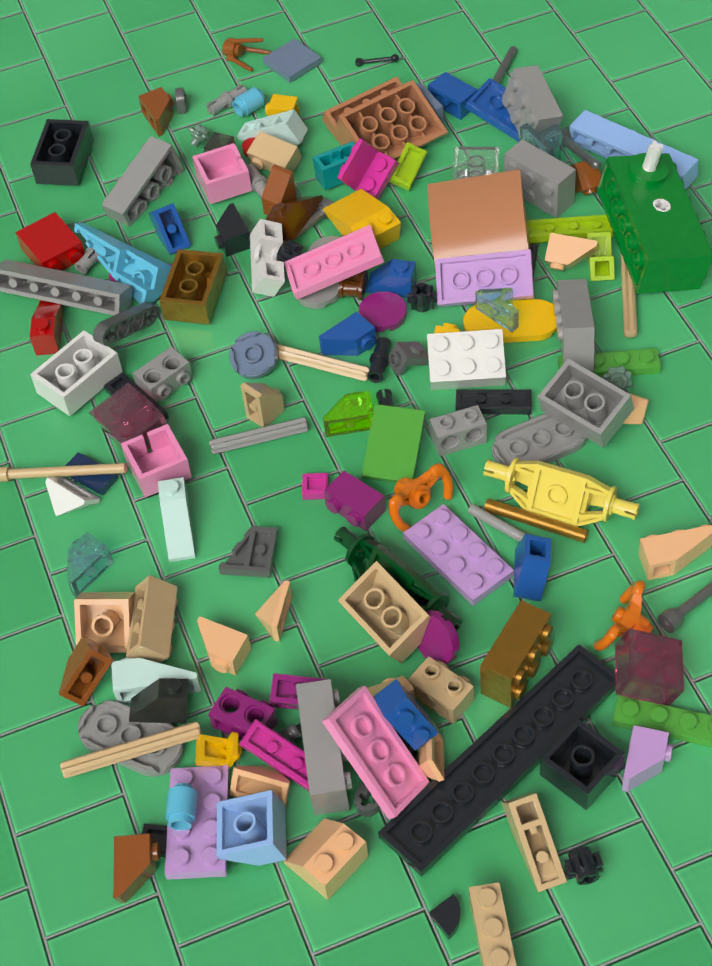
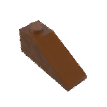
M303 196L275 204L265 219L282 223L283 240H295L317 209L318 204L323 200V196Z

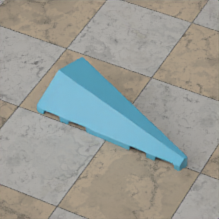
M83 222L75 223L74 231L81 233L86 239L85 244L87 247L93 248L98 254L97 259L117 282L132 285V297L139 304L143 302L153 304L159 298L164 289L172 267L171 265Z

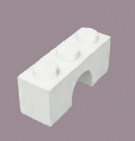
M260 219L250 234L252 293L274 297L285 282L284 262L276 261L278 250L283 243L282 223Z

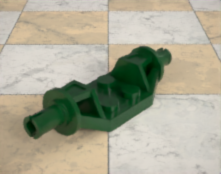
M345 526L337 530L334 540L348 550L345 560L352 567L355 582L377 561L419 605L425 606L424 610L426 612L429 610L439 611L443 614L441 617L445 621L449 620L454 625L456 632L459 630L463 620L447 609L450 601L447 594L444 592L439 593L421 574L384 545L375 541L371 534L365 533L357 538ZM367 558L369 561L365 568L362 561Z

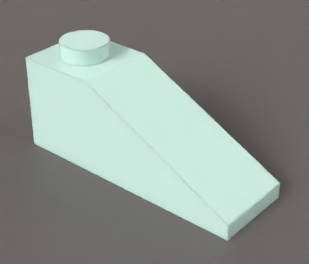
M293 109L245 122L237 138L244 141L248 138L256 137L259 131L297 146L302 143L308 128Z
M184 478L158 481L160 507L169 562L196 558L189 499Z
M123 658L120 661L111 663L113 692L116 700L123 704L130 703L133 696L159 678L188 679V694L201 692L198 675L192 671L142 658Z

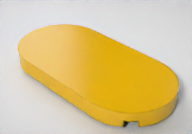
M541 299L479 303L469 308L463 318L464 331L502 329L503 343L541 341L550 338L555 331L557 332L554 305Z

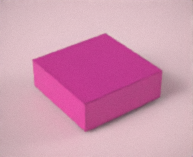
M328 473L302 474L303 500L325 499L324 490L329 486Z

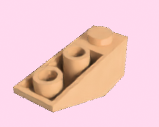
M705 524L698 528L680 529L672 533L649 535L641 538L638 554L647 580L675 575L711 548L712 525Z

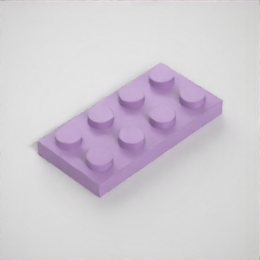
M531 249L435 259L437 305L439 308L534 298Z
M444 504L403 532V539L472 606L514 576V570Z
M228 765L171 768L170 788L178 783L190 784L197 790L198 798L196 819L189 830H174L167 825L165 876L167 880L227 877V860L219 859L216 856L217 802L229 800L230 770Z

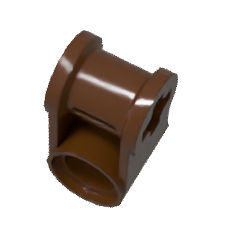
M368 269L340 281L338 297H356L358 300L363 301L368 282Z

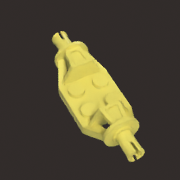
M517 457L513 459L510 466L487 460L484 467L486 469L483 472L484 476L505 481V492L510 493L523 510L576 527L598 521L607 522L613 513L636 520L639 512L637 510L640 508L639 503L636 504L617 498L616 486L609 487L590 475L542 461H521ZM516 482L528 486L527 493L516 486ZM590 505L604 508L603 511H588Z

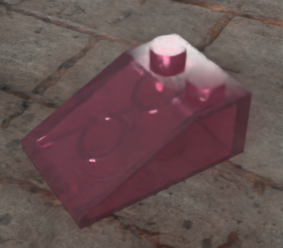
M129 383L89 412L121 450V443L140 435L144 437L146 448L149 449L151 446L147 432L168 424L164 415L153 403Z

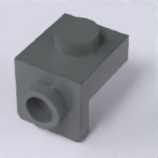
M416 341L396 342L388 356L389 365L396 375H403L408 365H427L429 362L428 353L425 351L424 346Z

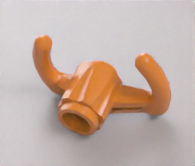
M434 464L416 479L405 477L396 483L394 487L395 495L389 500V514L394 525L402 532L409 529L410 525L400 516L399 509L401 506L409 505L414 509L424 508L429 503L431 497L430 488L439 477L443 481L444 499H452V477L443 464Z
M644 581L634 582L619 597L620 603L627 604L629 602V604L625 608L618 607L611 617L614 623L603 638L593 643L595 650L602 651L606 649L617 637L625 636L635 643L642 644L650 635L653 625L650 624V620L641 614L642 593L646 587Z

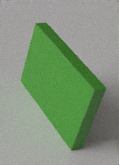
M375 404L361 475L363 479L397 483L405 477L414 479L426 417L425 410Z

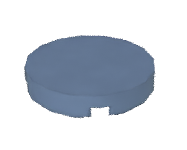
M258 331L246 332L235 340L233 348L231 347L229 352L230 363L235 372L243 378L259 379L268 375L276 366L278 349L272 338Z

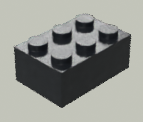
M46 120L30 163L36 184L79 186L94 142L89 121Z

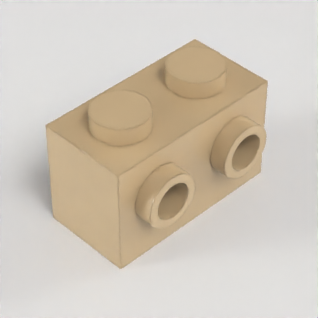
M259 131L247 151L250 163L256 165L259 170L271 171L272 166L275 164L294 172L302 159L298 146Z
M429 656L408 679L413 686L415 699L452 724L460 718L474 701V686L471 681L464 676L456 675L450 671L445 663L435 661Z

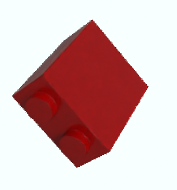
M56 212L15 232L20 248L36 266L63 271L78 262L85 254L80 239Z

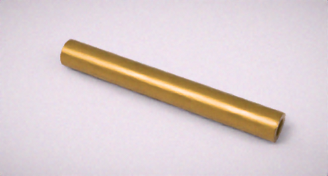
M489 498L485 503L484 510L582 543H585L587 540L588 530Z

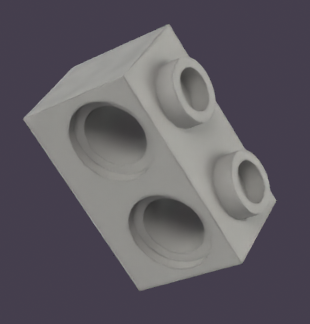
M172 347L133 373L136 385L156 403L167 398L172 392L187 384L193 378L189 361Z
M478 405L429 419L430 438L439 457L487 443V423Z

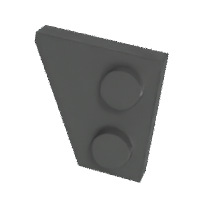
M251 526L245 533L243 540L238 542L232 549L233 554L225 563L221 562L218 568L219 573L222 575L271 578L279 534L278 528Z

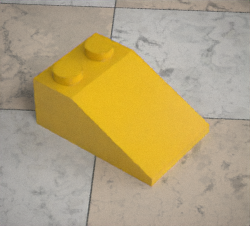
M362 189L323 208V212L342 236L370 225L379 249L395 242L400 237L401 222L387 205Z

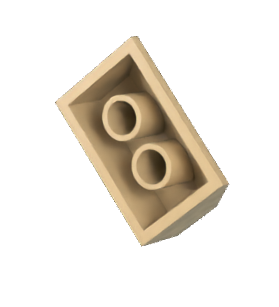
M377 561L338 599L340 604L380 647L401 664L421 644L431 618Z

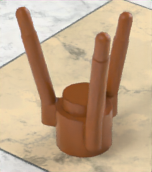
M229 37L222 46L223 55L227 56V61L234 62L250 72L253 69L236 59L237 57H241L244 51L267 55L271 53L269 50L246 47L241 44L263 42V38L235 39Z

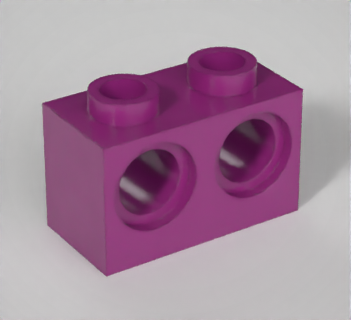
M273 673L269 702L276 708L299 710L296 684L328 679Z
M228 687L224 688L208 713L212 728L228 735L236 732L238 733V739L241 741L255 719H262L261 723L272 730L278 723L275 708L265 700L257 701L250 698L242 690H232ZM232 708H237L234 712H227Z

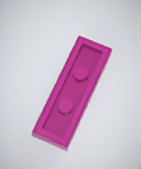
M255 719L239 745L309 792L304 751Z

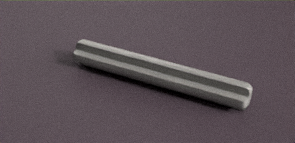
M305 417L211 439L209 444L211 452L218 454L307 432L308 424Z

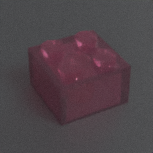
M629 628L615 644L616 695L670 706L684 691L682 640Z

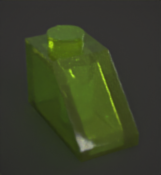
M370 391L344 394L323 417L326 437L370 430L374 413Z

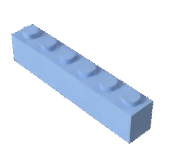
M584 110L569 126L571 140L582 148L606 159L612 156L647 153L649 144L655 141L587 110ZM663 144L662 153H670L673 162L676 163L677 172L680 179L683 180L686 190L698 177V159Z

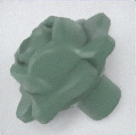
M196 124L194 127L187 128L193 137L190 144L198 147L200 142H211L208 136L210 130H207L206 127Z
M624 366L610 367L608 373L603 375V379L627 392V388L632 386L630 379L632 373L626 371Z

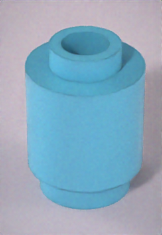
M252 87L235 98L232 102L233 109L240 117L248 116L264 106L265 96L260 89Z
M178 783L168 790L165 818L168 821V827L171 829L189 830L192 827V823L195 822L198 792L190 784Z

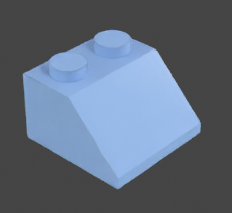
M273 790L217 802L216 856L219 859L257 866L287 860L285 805Z

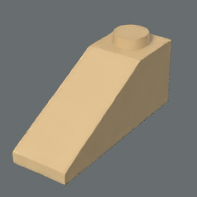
M529 792L502 802L511 832L537 892L567 882L537 793Z

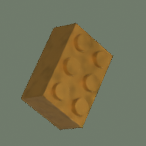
M177 250L159 300L164 320L210 325L227 274L223 253Z
M522 600L519 602L480 665L482 695L510 708L516 699L520 700L524 696L527 688L526 682L529 677L534 678L540 667V659L542 656L546 657L549 654L553 645V641L550 640L554 629L551 626V613Z

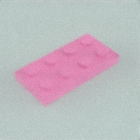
M368 225L285 261L284 265L296 300L384 263L374 232L371 226Z
M365 686L357 688L322 721L388 819L395 818L430 783L393 726L383 716L376 701Z

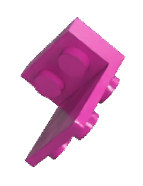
M360 138L352 147L351 154L346 163L341 167L338 179L353 190L362 189L379 200L399 162L377 151Z

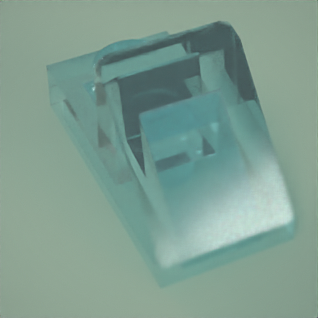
M512 288L480 289L475 292L476 309L510 332L518 328L519 310L512 305Z

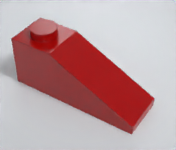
M40 300L31 318L29 336L36 356L51 355L60 350L64 305Z

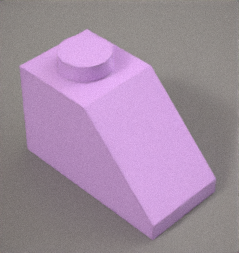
M633 726L622 791L629 792L662 772L664 761L670 762L673 745L667 744L669 732Z

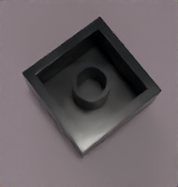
M577 718L540 758V776L587 810L623 770L625 752Z

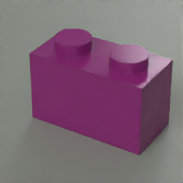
M343 471L324 490L325 505L328 510L334 514L338 513L346 518L352 526H358L364 531H367L386 511L384 495L346 471Z

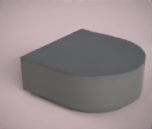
M183 87L175 88L178 114H186L187 99L185 89Z

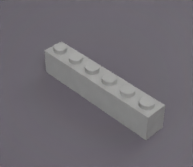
M7 259L0 262L1 292L113 316L132 307V285Z

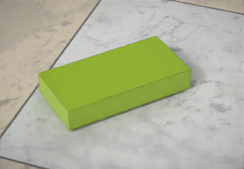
M407 142L398 160L399 164L389 182L409 191L427 151Z

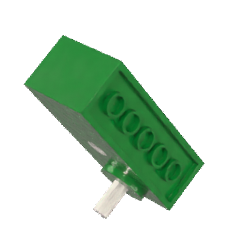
M652 141V144H649L647 153L607 157L597 189L637 294L700 289L704 279L707 277V271L712 262V248L708 244L705 231L701 228L698 214L695 213L692 207L691 198L685 191L684 182L679 177L676 163L673 162L670 153H662L663 144H658L657 141Z

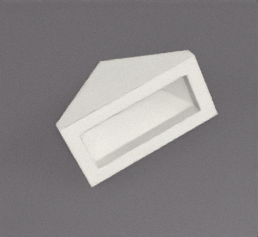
M64 476L47 477L45 483L56 516L100 502L99 497Z

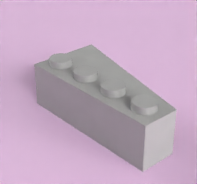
M586 279L557 280V289L552 290V301L554 304V316H556L557 338L561 342L562 363L564 364L569 358L589 371H594L595 326Z

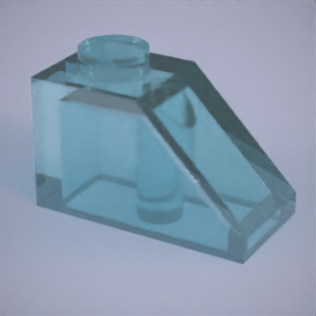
M88 532L76 539L71 547L68 548L67 581L75 597L82 593L114 563L109 547Z

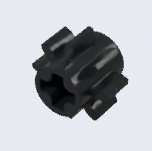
M292 241L283 243L278 250L277 258L281 262H285L304 254L301 252L303 246Z
M418 283L414 287L411 286V293L407 294V303H411V309L422 313L434 309L433 302H437V293L433 292V286H429L426 283Z
M582 846L568 853L569 859L565 860L566 865L564 867L569 880L576 878L577 884L588 885L599 879L598 872H602V866H604L599 852L592 854L590 847Z

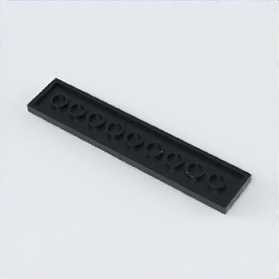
M579 644L444 770L443 781L433 780L395 818L389 821L378 832L379 838L422 877L540 763V758L577 718L583 722L622 684V677Z

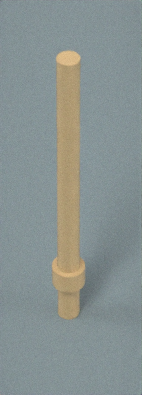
M126 463L19 469L0 467V482H10L11 479L120 474L127 472Z

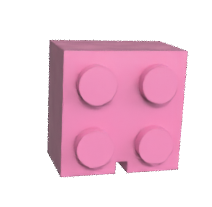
M234 143L192 156L196 177L210 204L252 191L249 170Z
M168 424L147 432L152 450L151 453H148L142 435L121 443L126 463L145 498L159 492L158 481L181 477L186 481L192 478L188 459Z

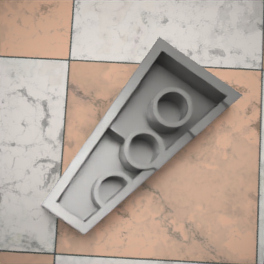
M150 136L146 143L142 145L137 156L130 162L127 170L118 179L115 187L102 203V207L109 218L130 227L148 209V203L151 200L156 201L158 199L160 190L164 186L169 187L174 182L172 178L176 174L181 175L185 171L172 144Z
M331 679L296 684L309 792L314 815L349 811L347 790L352 789L350 771L344 772L343 762L348 761V759L322 723L335 710V707L340 705L338 689L332 690Z

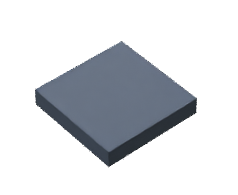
M295 38L263 57V64L288 82L294 81L322 63V59L318 54Z

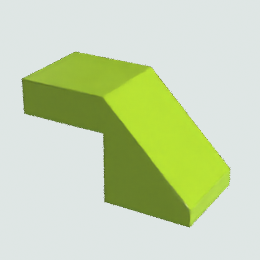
M611 232L586 233V239L598 241L600 245L598 251L587 257L590 281L615 280L614 256H612Z

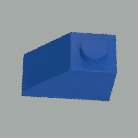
M174 203L148 213L155 231L169 255L177 252L178 249H185L191 246Z
M391 259L370 273L365 289L366 293L391 292L400 297L407 298V294L411 293V286L414 287L417 282L416 262Z
M355 312L319 336L321 353L323 355L359 356L376 344L375 327L358 312Z

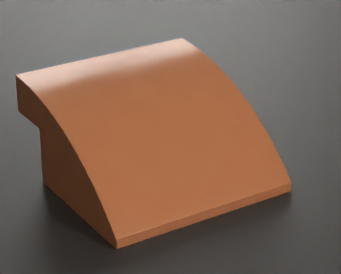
M398 77L392 78L324 111L322 118L326 127L341 145L352 141L356 144L361 138L377 151L394 160L400 158L407 142L420 148L448 133L414 80L402 84Z
M520 169L428 184L429 219L434 263L435 259L530 249L529 221L524 201L523 180Z

